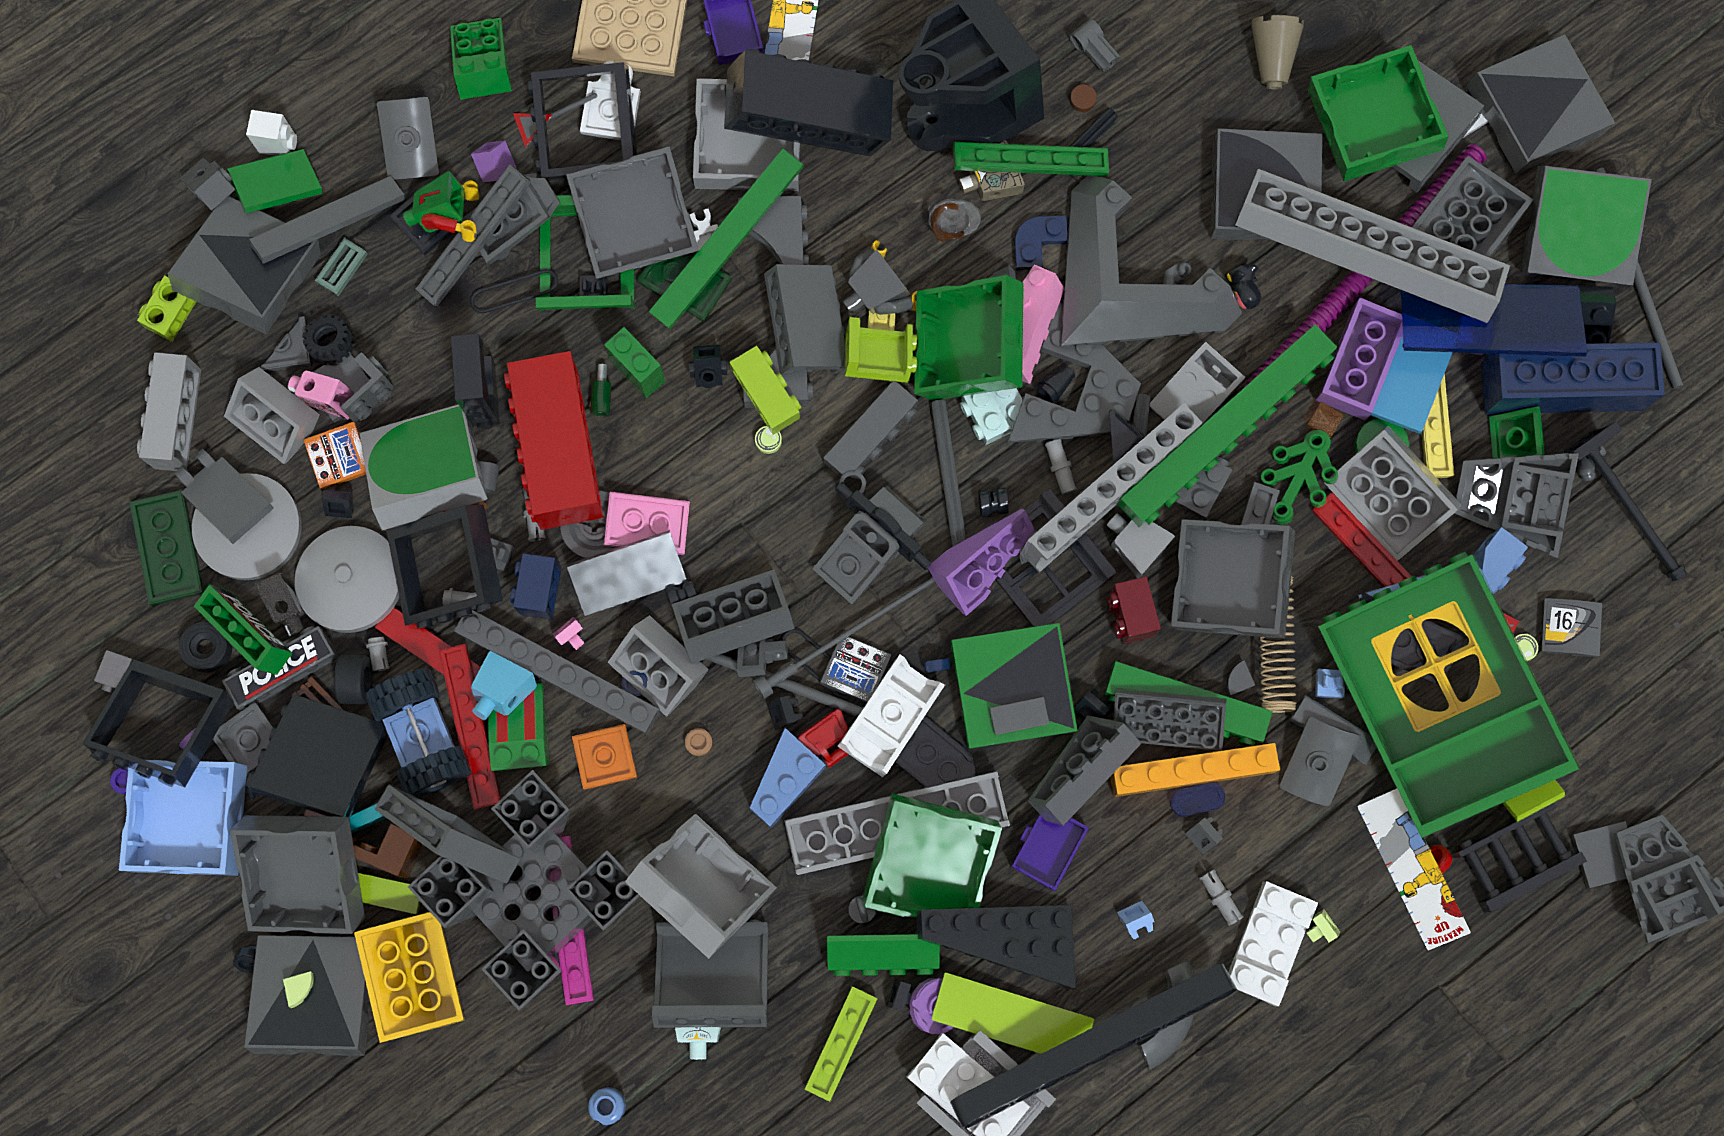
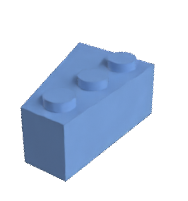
M786 728L750 806L751 811L770 828L778 822L826 768V764Z

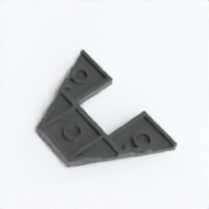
M1061 302L1054 319L1050 321L1049 333L1046 341H1043L1040 351L1089 369L1075 411L1025 394L1007 443L1009 445L1015 442H1042L1046 439L1063 440L1073 439V437L1090 435V437H1095L1102 434L1111 435L1109 411L1114 409L1129 421L1141 383L1102 344L1086 345L1084 343L1073 344L1071 347H1061L1063 329V304Z

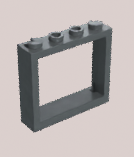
M391 785L387 786L375 807L376 811L437 855L507 884L520 861V858L460 816Z

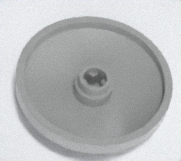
M245 473L240 475L270 502L274 509L234 544L195 509L192 519V537L200 557L212 569L232 579L254 580L276 572L287 563L298 546L302 525L299 508L292 495L282 485L263 475Z
M360 526L338 527L317 537L303 552L295 573V591L305 613L322 627L342 633L362 631L382 621L399 600L389 542L379 533Z

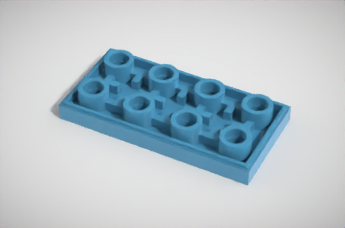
M1409 318L1373 412L1370 415L1421 434L1459 336Z

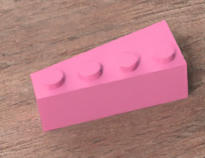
M1037 265L1032 267L1022 282L1024 283L1022 381L1028 384L1031 383L1034 365L1038 364L1040 358L1039 351L1043 340L1046 341L1050 321L1055 317L1064 292V287L1056 273Z

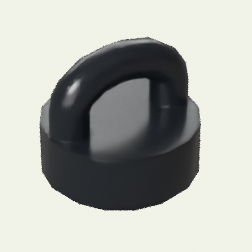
M248 945L236 951L233 965L238 970L245 973L254 972L257 945Z

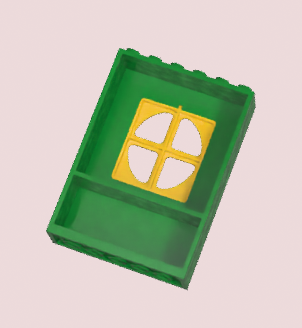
M1466 552L1449 559L1451 565L1442 568L1441 564L1433 566L1424 571L1425 577L1417 580L1415 576L1403 580L1398 583L1399 589L1393 592L1390 588L1384 589L1373 595L1374 601L1366 603L1365 600L1354 603L1348 606V613L1341 615L1340 611L1323 618L1324 624L1318 626L1421 838L1579 770V764L1475 555L1468 556ZM1430 618L1447 621L1462 630L1468 636L1469 643L1445 656L1438 657L1422 628V622ZM1409 628L1414 632L1427 662L1425 665L1410 672L1396 676L1391 666L1392 649L1398 635L1403 630ZM1475 654L1478 656L1480 663L1479 682L1472 697L1465 702H1461L1457 699L1444 672V668L1446 665L1461 658ZM1426 674H1434L1449 703V708L1441 712L1424 709L1404 695L1402 692L1403 685Z

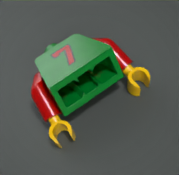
M448 171L415 192L413 208L403 213L404 220L410 227L419 223L426 232H433L438 229L452 233L459 231L464 241L472 242L475 240L474 234L477 233L475 223L471 220L463 221L461 224L457 222L463 219L464 194L466 200L476 201L479 199L478 185L471 180L462 185Z

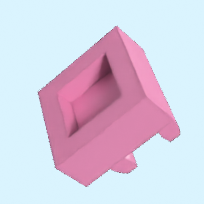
M574 617L553 633V636L561 645L569 641L577 650L584 644L577 635L583 628Z

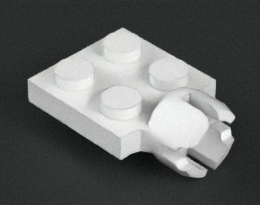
M615 61L604 62V64L615 63ZM629 66V76H630V86H631L633 71H632V69H631V66ZM615 74L601 75L600 79L596 82L588 81L586 97L593 93H597L598 96L584 104L580 133L621 140ZM631 87L635 126L641 91Z

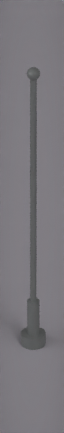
M934 578L928 579L794 664L792 662L766 679L763 675L753 680L756 689L763 699L773 694L772 687L798 672L797 668L935 582Z

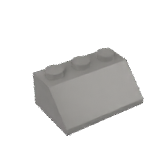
M260 367L238 378L224 414L227 420L283 464H286L304 444V439L309 438L320 414Z
M650 615L631 628L608 661L617 672L666 717L695 689L709 670L700 661L692 664L686 648ZM629 672L645 673L648 678L647 687L643 686V680L640 676L631 675Z

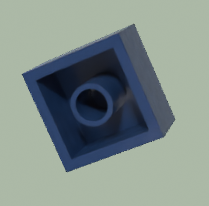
M522 554V560L517 561L515 576L518 577L517 587L512 588L510 602L514 603L513 607L521 616L553 620L562 569L555 558Z

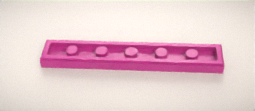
M561 837V839L572 849L571 837ZM556 868L551 872L550 878L552 882L560 879L562 875L560 868ZM558 907L552 908L554 920L560 914ZM583 928L558 952L566 1005L594 1001Z

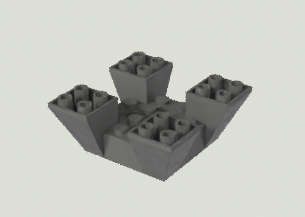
M533 770L491 808L515 834L503 847L520 858L515 868L521 867L523 870V875L519 880L513 881L511 875L506 884L440 856L408 886L412 893L444 928L478 916L505 946L482 970L519 1011L562 972L555 955L592 919L605 931L640 897L625 882L630 874L609 851L604 852L588 867L561 839L570 809ZM556 868H560L562 871L560 879L552 882L550 878L551 872ZM540 887L541 896L536 901H532L530 898L531 891L534 888ZM519 906L520 916L512 921L510 919V912L514 907ZM554 907H558L560 911L559 917L554 921H550L548 917L549 911Z

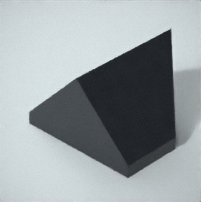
M1114 409L1109 412L1113 462L1115 464L1144 438V433Z

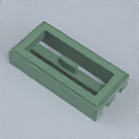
M344 238L315 279V282L339 296L368 253ZM348 247L351 248L329 281H325ZM356 253H358V254L356 255V257L353 259V261L351 262V264L349 265V267L346 269V271L344 272V274L342 275V277L340 278V280H339V281L337 282V284L334 286V284H335L336 281L339 279V277L341 276V274L343 273V271L345 270V268L348 266V264L350 263V261L352 260V258L355 256Z

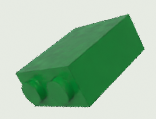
M625 327L604 344L611 363L646 399L666 382L661 365Z

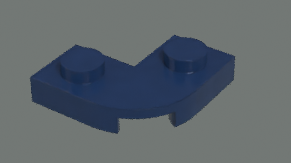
M1066 216L1033 217L1020 226L1015 238L1016 270H1031L1034 265L1043 267L1042 245L1067 244Z

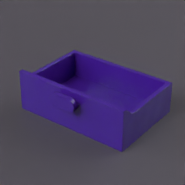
M703 0L707 21H703L706 35L712 36L719 65L734 62L748 49H757L764 54L751 0Z
M1039 814L1033 827L1027 825L1020 840L1024 841L1011 868L1055 891L1089 827L1072 818L1064 826L1045 821Z

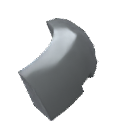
M1189 959L1163 970L1168 989L1194 977ZM1194 1014L1137 1044L1148 1070L1163 1063L1177 1050L1188 1034Z

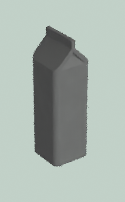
M1303 696L1288 720L1304 729L1308 719L1316 717L1335 727L1359 734L1360 740L1351 759L1366 765L1377 747L1372 736L1310 697Z

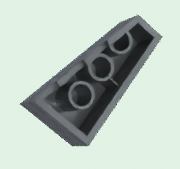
M1087 716L1033 792L1028 802L1045 821L1064 826L1141 745V742L1122 722Z

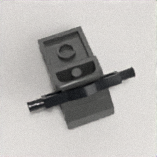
M843 482L835 488V491L847 500L846 506L855 513V516L845 526L843 533L813 567V570L848 602L854 604L887 564L893 562L899 554L909 562L914 560L924 570L929 568L933 562L920 552L922 547L913 540L914 536L927 521L888 486L883 487L868 500L858 490L853 492Z

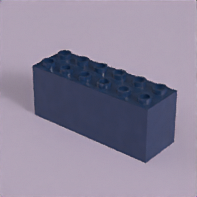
M1660 343L1498 346L1481 363L1485 414H1504L1536 406L1540 407V413L1643 411L1665 395Z

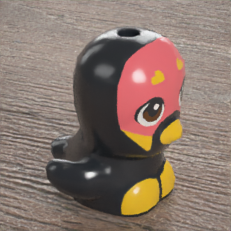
M1244 264L1227 273V279L1234 285L1233 294L1238 305L1248 310L1258 306L1262 298L1259 288L1254 283L1257 281V278L1254 277L1255 272L1259 269L1254 264Z

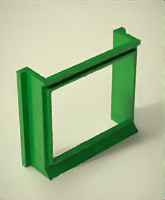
M572 195L557 196L560 204L556 207L551 217L578 216ZM551 218L540 226V270H551ZM635 269L621 272V295L551 297V293L536 297V309H540V311L618 307L635 309ZM549 273L540 274V292L551 288V274Z

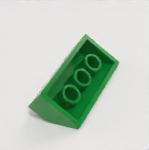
M918 935L827 936L828 970H833L834 976H850V970H861V976L878 975V970H889V975H906V969H917V975L933 974V969H939L940 946L920 940Z

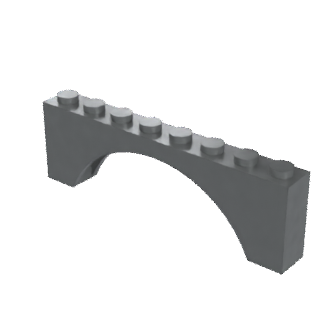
M780 196L748 235L765 246L779 264L809 265V256L803 255V246L808 245V230H802V221L807 220V205H802L801 196ZM776 348L770 355L773 365L770 367L775 375L777 373L781 374ZM797 370L791 375H782L787 384V387L784 389L789 396L794 395L801 406H808V398H813V382H808L807 372H812V370ZM744 391L745 408H755Z

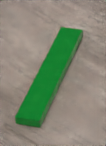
M955 142L953 145L954 170L1107 176L1109 174L1108 148Z

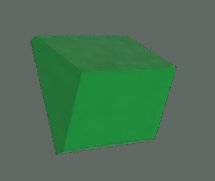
M1536 406L1489 417L1493 458L1544 455L1540 407Z

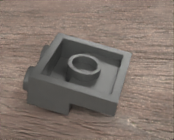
M1221 457L1216 458L1219 463L1208 473L1203 470L1197 475L1200 480L1192 488L1187 490L1184 487L1177 494L1180 498L1174 504L1205 520L1232 471L1228 467L1229 463Z

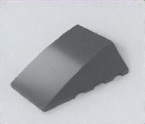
M1579 453L1464 460L1456 498L1461 506L1455 514L1496 531L1502 527L1519 541L1526 543V545L1535 549L1538 548L1558 558Z
M1663 815L1614 834L1646 944L1662 941L1724 913L1723 883L1717 877L1713 878L1703 866L1705 864L1698 855H1693L1686 847L1688 843Z

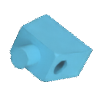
M490 651L471 686L474 698L478 701L472 712L483 720H486L493 710L504 716L509 715L537 687L533 673Z

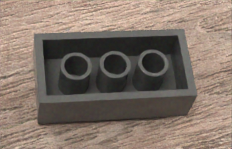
M775 569L672 604L681 636L692 664L795 629Z

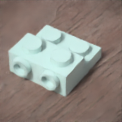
M1017 388L962 396L960 406L965 416L972 418L975 424L972 426V429L977 439H983L985 445H988L1012 432L1023 399Z

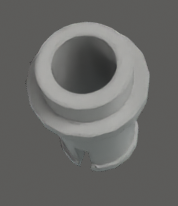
M453 588L444 590L443 606L476 597L477 594L476 592L454 591Z
M384 637L368 639L366 648L370 651L372 672L390 669L385 647L388 643L385 642Z

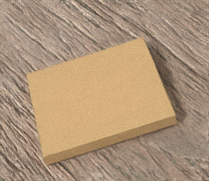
M582 0L572 61L588 65H602L607 61H615V63L624 62L631 66L632 71L675 76L687 0Z

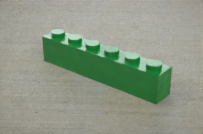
M1120 662L1113 664L1103 695L1109 697V702L1114 704L1116 688L1227 699L1223 738L1228 739L1229 736L1238 738L1240 744L1248 747L1255 746V744L1260 745L1264 742L1273 712Z

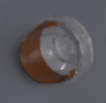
M951 198L935 204L929 214V225L935 237L942 242L969 235L978 228L981 221L979 209L973 203Z

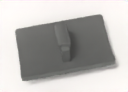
M428 97L378 101L377 108L387 177L407 179L438 175L439 169Z
M1310 717L1282 778L1280 788L1310 802L1330 806L1360 740V735L1335 727L1316 717Z

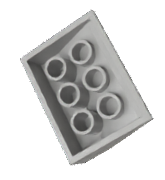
M1389 426L1337 470L1338 480L1336 483L1326 484L1397 561L1453 515L1461 506L1457 499ZM1335 474L1330 476L1328 479H1332L1335 476Z

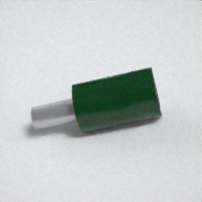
M598 364L597 381H593L591 386L590 414L595 416L610 415L611 382L606 381V364Z

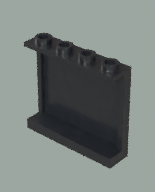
M293 695L290 703H285L280 716L282 719L279 725H274L271 730L270 742L267 748H263L259 754L258 766L255 772L251 771L247 778L246 787H248L250 799L254 800L256 795L260 794L328 817H349L350 819L388 737L386 727L382 722Z

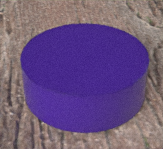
M117 768L111 775L110 784L117 793L126 795L128 769L125 771Z

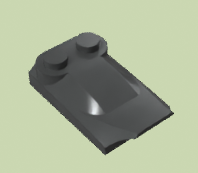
M526 176L532 183L480 250L486 263L492 264L496 260L505 259L515 245L551 218L560 201L545 178ZM474 210L463 217L461 222L468 220Z

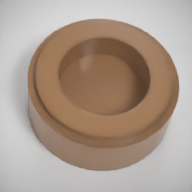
M693 729L685 738V746L689 753L694 756H704L712 748V737L704 729Z

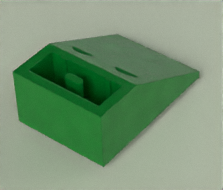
M501 18L450 26L453 72L460 100L512 91Z

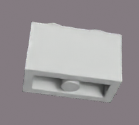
M251 110L246 135L260 154L278 156L295 150L297 136L282 114Z

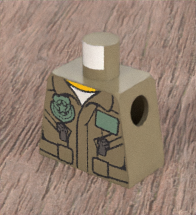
M1005 140L1004 142H1002V143H1000V144H1008V143H1007V141ZM969 171L971 175L958 179L963 194L977 189L982 201L1021 194L1025 185L1021 174L1014 172Z

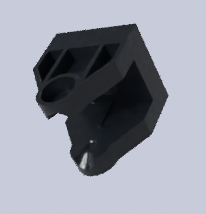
M955 0L928 16L911 54L902 61L899 67L900 85L915 103L907 113L908 133L914 145L925 151H939L944 148H953L955 142L1000 144L1044 119L1040 59L995 0ZM923 79H928L925 86L920 84ZM930 117H935L937 119V121L933 124H929L926 122V120Z

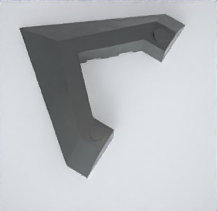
M1089 175L1071 191L1061 347H1071L1073 344L1084 343L1086 345L1103 344L1116 340L1125 342L1157 339L1170 335H1199L1202 332L1213 331L1214 333L1225 332L1242 315V311L1230 285L1211 268L1193 285L1119 284L1116 220L1127 210L1132 197L1115 181Z

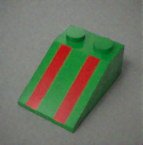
M543 683L536 684L537 687L509 715L504 716L493 710L488 716L491 771L550 765Z

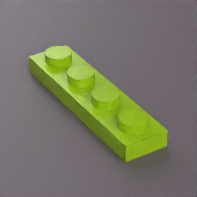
M855 987L851 988L805 1090L830 1102L878 998Z

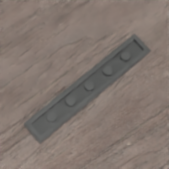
M509 164L468 218V220L473 221L476 225L477 233L474 234L475 240L472 242L464 241L461 232H458L416 287V290L431 304L438 306L532 181L513 165Z
M389 176L249 239L250 245L264 264L403 201L404 193L394 179Z

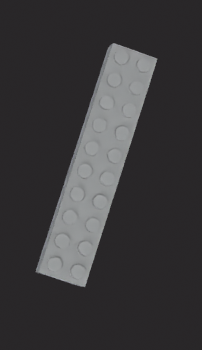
M1260 169L1257 170L1235 224L1248 231L1488 323L1500 302L1510 265Z

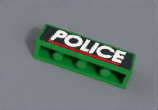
M209 585L194 605L255 669L277 675L292 655V652L231 591Z

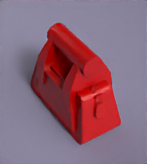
M834 709L797 736V739L814 755L820 756L821 754L829 768L848 755L841 748H838L830 755L827 752L828 748L838 741L841 742L848 731L847 723L839 709Z

